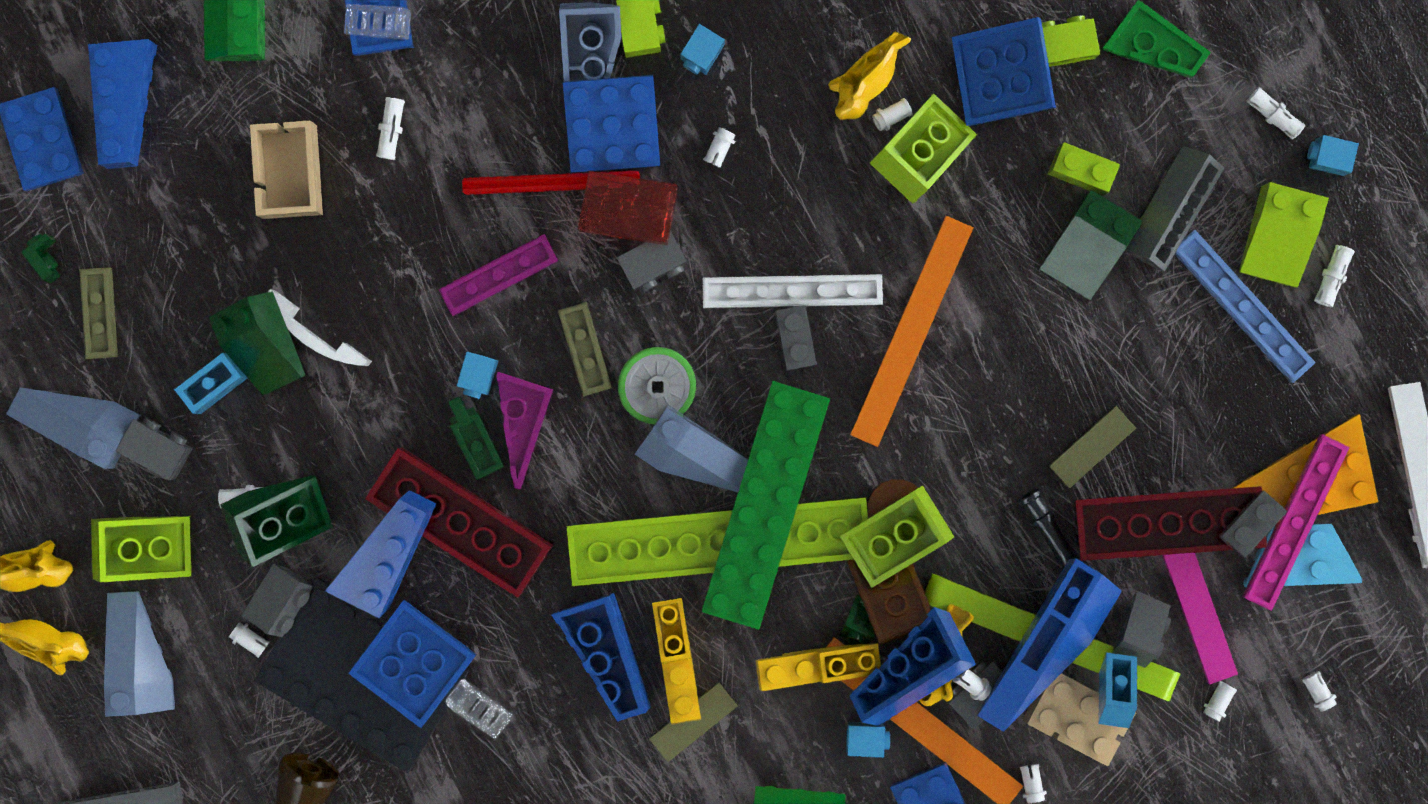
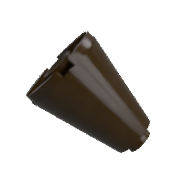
M285 754L279 764L276 804H324L338 782L339 771L331 763L319 757L316 763L307 760L309 754Z

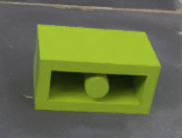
M616 0L617 5L620 6L621 33L626 58L661 52L660 44L666 43L663 25L657 26L655 14L661 13L659 0Z
M1075 16L1068 18L1067 23L1055 25V21L1042 22L1049 67L1092 60L1100 55L1094 18L1085 20L1084 16Z
M1063 142L1056 151L1048 175L1104 196L1109 193L1120 164Z

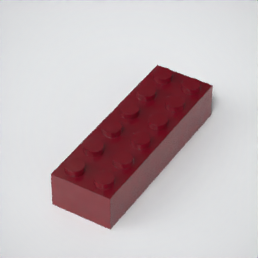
M397 448L365 500L387 514L409 490L436 503L422 536L517 598L522 595L553 547V544L404 448Z
M1262 486L1075 500L1080 561L1233 550L1218 536L1255 495L1262 491ZM1266 536L1255 548H1267Z

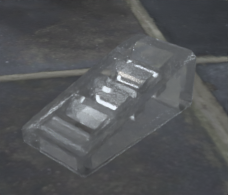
M346 4L344 34L408 40L411 11L397 6ZM358 12H362L361 29H357ZM371 13H374L373 29H369ZM383 14H386L385 30H382Z
M465 679L460 680L445 701L451 710L494 739H497L514 716L510 711ZM477 698L480 699L476 706L473 708V710L469 712L468 710L471 708V706L474 704ZM487 705H489L490 707L483 715V717L481 719H478V717L481 715V713L484 711ZM496 712H499V713H500L499 716L496 718V720L493 722V724L489 727L487 724H488L489 721L492 719V717L495 715V713H496Z

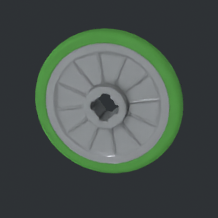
M663 347L647 348L633 355L625 363L618 380V393L624 408L634 418L648 424H655L667 405L684 414L690 407L696 391L695 374L689 362L676 351ZM662 381V390L652 391V382Z

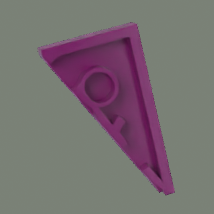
M497 372L496 377L501 399L500 404L504 419L503 424L510 459L511 477L514 488L521 489L553 389Z

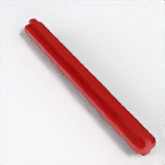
M639 171L464 178L462 180V191L466 195L637 188L640 186Z

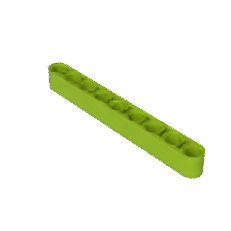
M933 573L924 592L930 606L947 611L950 604L958 606L974 616L972 623L1019 642L1036 616ZM1093 639L1092 643L1072 663L1099 673L1106 653H1112L1114 646ZM1150 662L1146 668L1137 665V689L1170 701L1180 673L1154 662Z

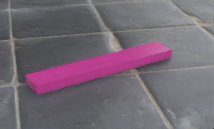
M1319 434L1284 508L1288 512L1277 523L1267 543V548H1265L1246 587L1243 598L1272 611L1350 447L1323 434Z
M1195 553L1162 555L1207 683L1213 684L1238 675Z

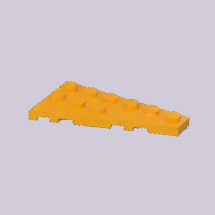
M1356 414L1339 426L1323 433V435L1350 448L1318 515L1378 502L1360 414ZM1318 438L1308 444H1304L1232 488L1262 486V491L1264 490L1285 508Z

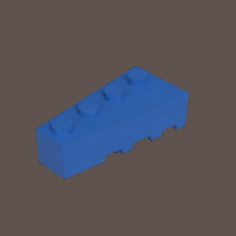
M149 39L88 44L98 165L107 169L136 167L139 161L144 130L143 121L145 112H147V96L149 84L152 82V65L154 56H156L157 45Z
M410 490L404 494L325 592L380 618L393 602L436 503Z
M612 593L552 614L553 619L559 624L566 635V640L574 648L582 661V666L597 685V690L617 722L646 713L651 708V704L615 594Z
M933 607L927 614L928 617L924 622L912 629L904 643L899 648H894L884 664L879 669L875 668L852 692L850 698L863 723L876 726L881 725L976 665L950 612Z

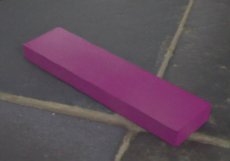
M545 234L438 290L451 315L455 316L557 263L558 259Z

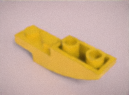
M682 598L654 602L652 606L671 724L701 720Z
M878 643L811 649L755 660L759 690L761 691L816 682L828 683L869 676L875 668L879 669L881 667Z

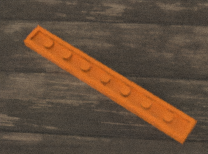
M945 216L850 433L851 436L876 447L879 446L974 227Z
M833 637L825 648L845 645ZM868 676L841 681L854 691ZM918 702L890 718V720L942 761L946 762L947 765L997 804H1010L1023 788L1020 782Z

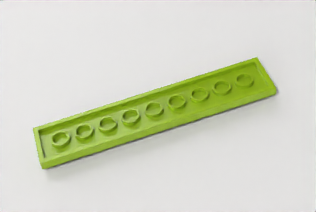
M866 498L798 504L779 567L853 560L852 555L840 536L868 519ZM732 510L567 526L572 586L713 573Z

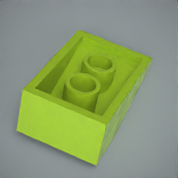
M933 94L871 160L870 164L913 204L936 182L977 134Z
M1272 182L1261 186L1239 273L1298 288L1321 229L1329 198Z
M921 486L840 537L869 585L873 588L952 540L954 535L925 488Z
M189 516L91 519L92 573L94 580L98 582L191 576Z

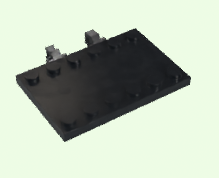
M316 577L312 583L314 587L309 593V600L300 608L293 619L294 623L291 629L283 637H279L254 681L404 772L409 773L471 669L469 667L466 668L423 727H418L348 674L389 619L384 616L377 618L325 592L330 584Z

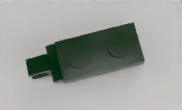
M461 396L450 400L448 403L455 415L449 418L450 427L476 480L504 467L479 413H476L474 407L467 410Z

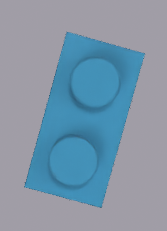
M221 353L174 390L192 414H202L248 378L227 353Z
M1106 653L1099 671L1098 724L1129 728L1137 710V657Z

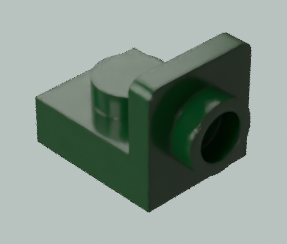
M38 234L26 243L27 248L21 253L43 281L52 283L61 276L55 269L58 267V264L48 252L45 254L43 252L56 243V240L53 236Z
M856 595L840 636L846 638V641L852 645L869 644L875 632L860 595Z

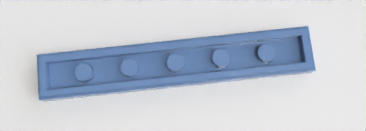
M1196 230L1190 232L1177 249L1176 257L1288 381L1294 383L1315 364V361Z

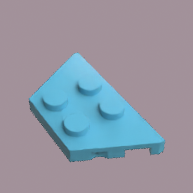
M1313 524L1284 586L1362 583V578L1333 525ZM1274 526L1266 535L1267 543L1276 526ZM1265 548L1258 549L1249 576L1244 580V587H1247Z

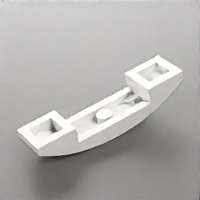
M272 289L268 291H273L287 329L306 346L336 361L358 366L370 365L371 360L347 343H342L338 350H335L293 319L300 308L277 291Z

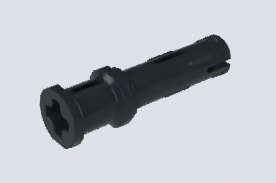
M1039 488L1031 490L1020 497L1016 503L1018 506L1023 507L1031 520L1029 524L1035 530L1038 529L1064 569L1068 560L1075 559L1077 556L1056 525L1054 511L1049 510L1041 498V490Z

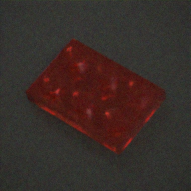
M589 171L578 230L579 232L668 246L679 187L677 184Z

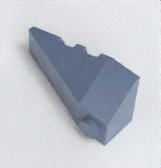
M593 2L560 4L559 17L564 81L610 78L621 40L620 6Z
M19 388L7 412V415L104 469L115 468L121 456L120 453L116 452L117 447L132 420H139L141 417L140 414L114 401L27 388Z
M670 405L666 406L635 453L636 456L661 472L734 492L739 491L748 462V457Z
M139 591L107 593L104 669L105 717L139 715L175 709L173 677L162 656L163 651L160 644L157 643L151 628L152 623Z

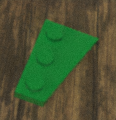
M1140 0L1136 1L1101 49L1188 78L1194 77L1211 53Z

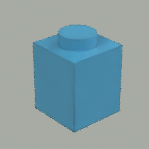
M699 24L680 54L681 60L684 61L683 66L696 75L699 72L706 75L723 49L725 39Z
M1326 135L1316 138L1315 142H1311L1307 153V159H1310L1309 168L1341 176L1348 175L1353 171L1359 143Z
M466 352L457 383L458 387L464 388L463 394L480 399L481 393L489 395L498 360Z
M847 722L846 753L848 756L884 757V749H890V731H885L883 723L876 726L863 722Z

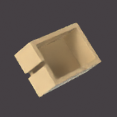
M312 121L283 122L284 127L278 123L250 125L254 183L266 186V191L261 188H254L256 216L262 219L323 215L317 125Z
M1063 673L1030 704L1022 719L1028 725L1051 737L1053 736L1058 741L1106 766H1109L1121 743L1116 739L1117 735L1119 734L1124 737L1128 729L1098 724L1099 692Z

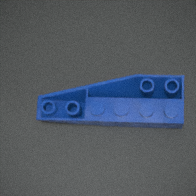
M1077 558L1069 559L977 716L1004 732L1092 643L1122 591L1103 574Z

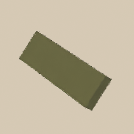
M112 268L80 269L85 359L118 357Z
M587 302L558 310L583 397L611 389V382Z
M1114 406L1048 466L1068 488H1071L1129 436L1136 427L1117 406Z
M720 682L698 698L701 720L673 725L669 721L649 738L667 762L738 707V704Z

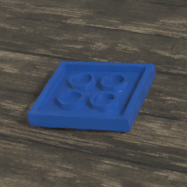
M1036 17L952 37L966 126L1056 108L1041 18Z
M653 75L563 81L571 173L660 166Z
M404 600L348 674L418 727L422 728L477 654Z

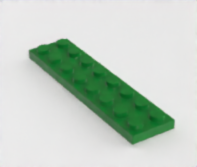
M772 381L701 612L751 628L760 629L830 398Z

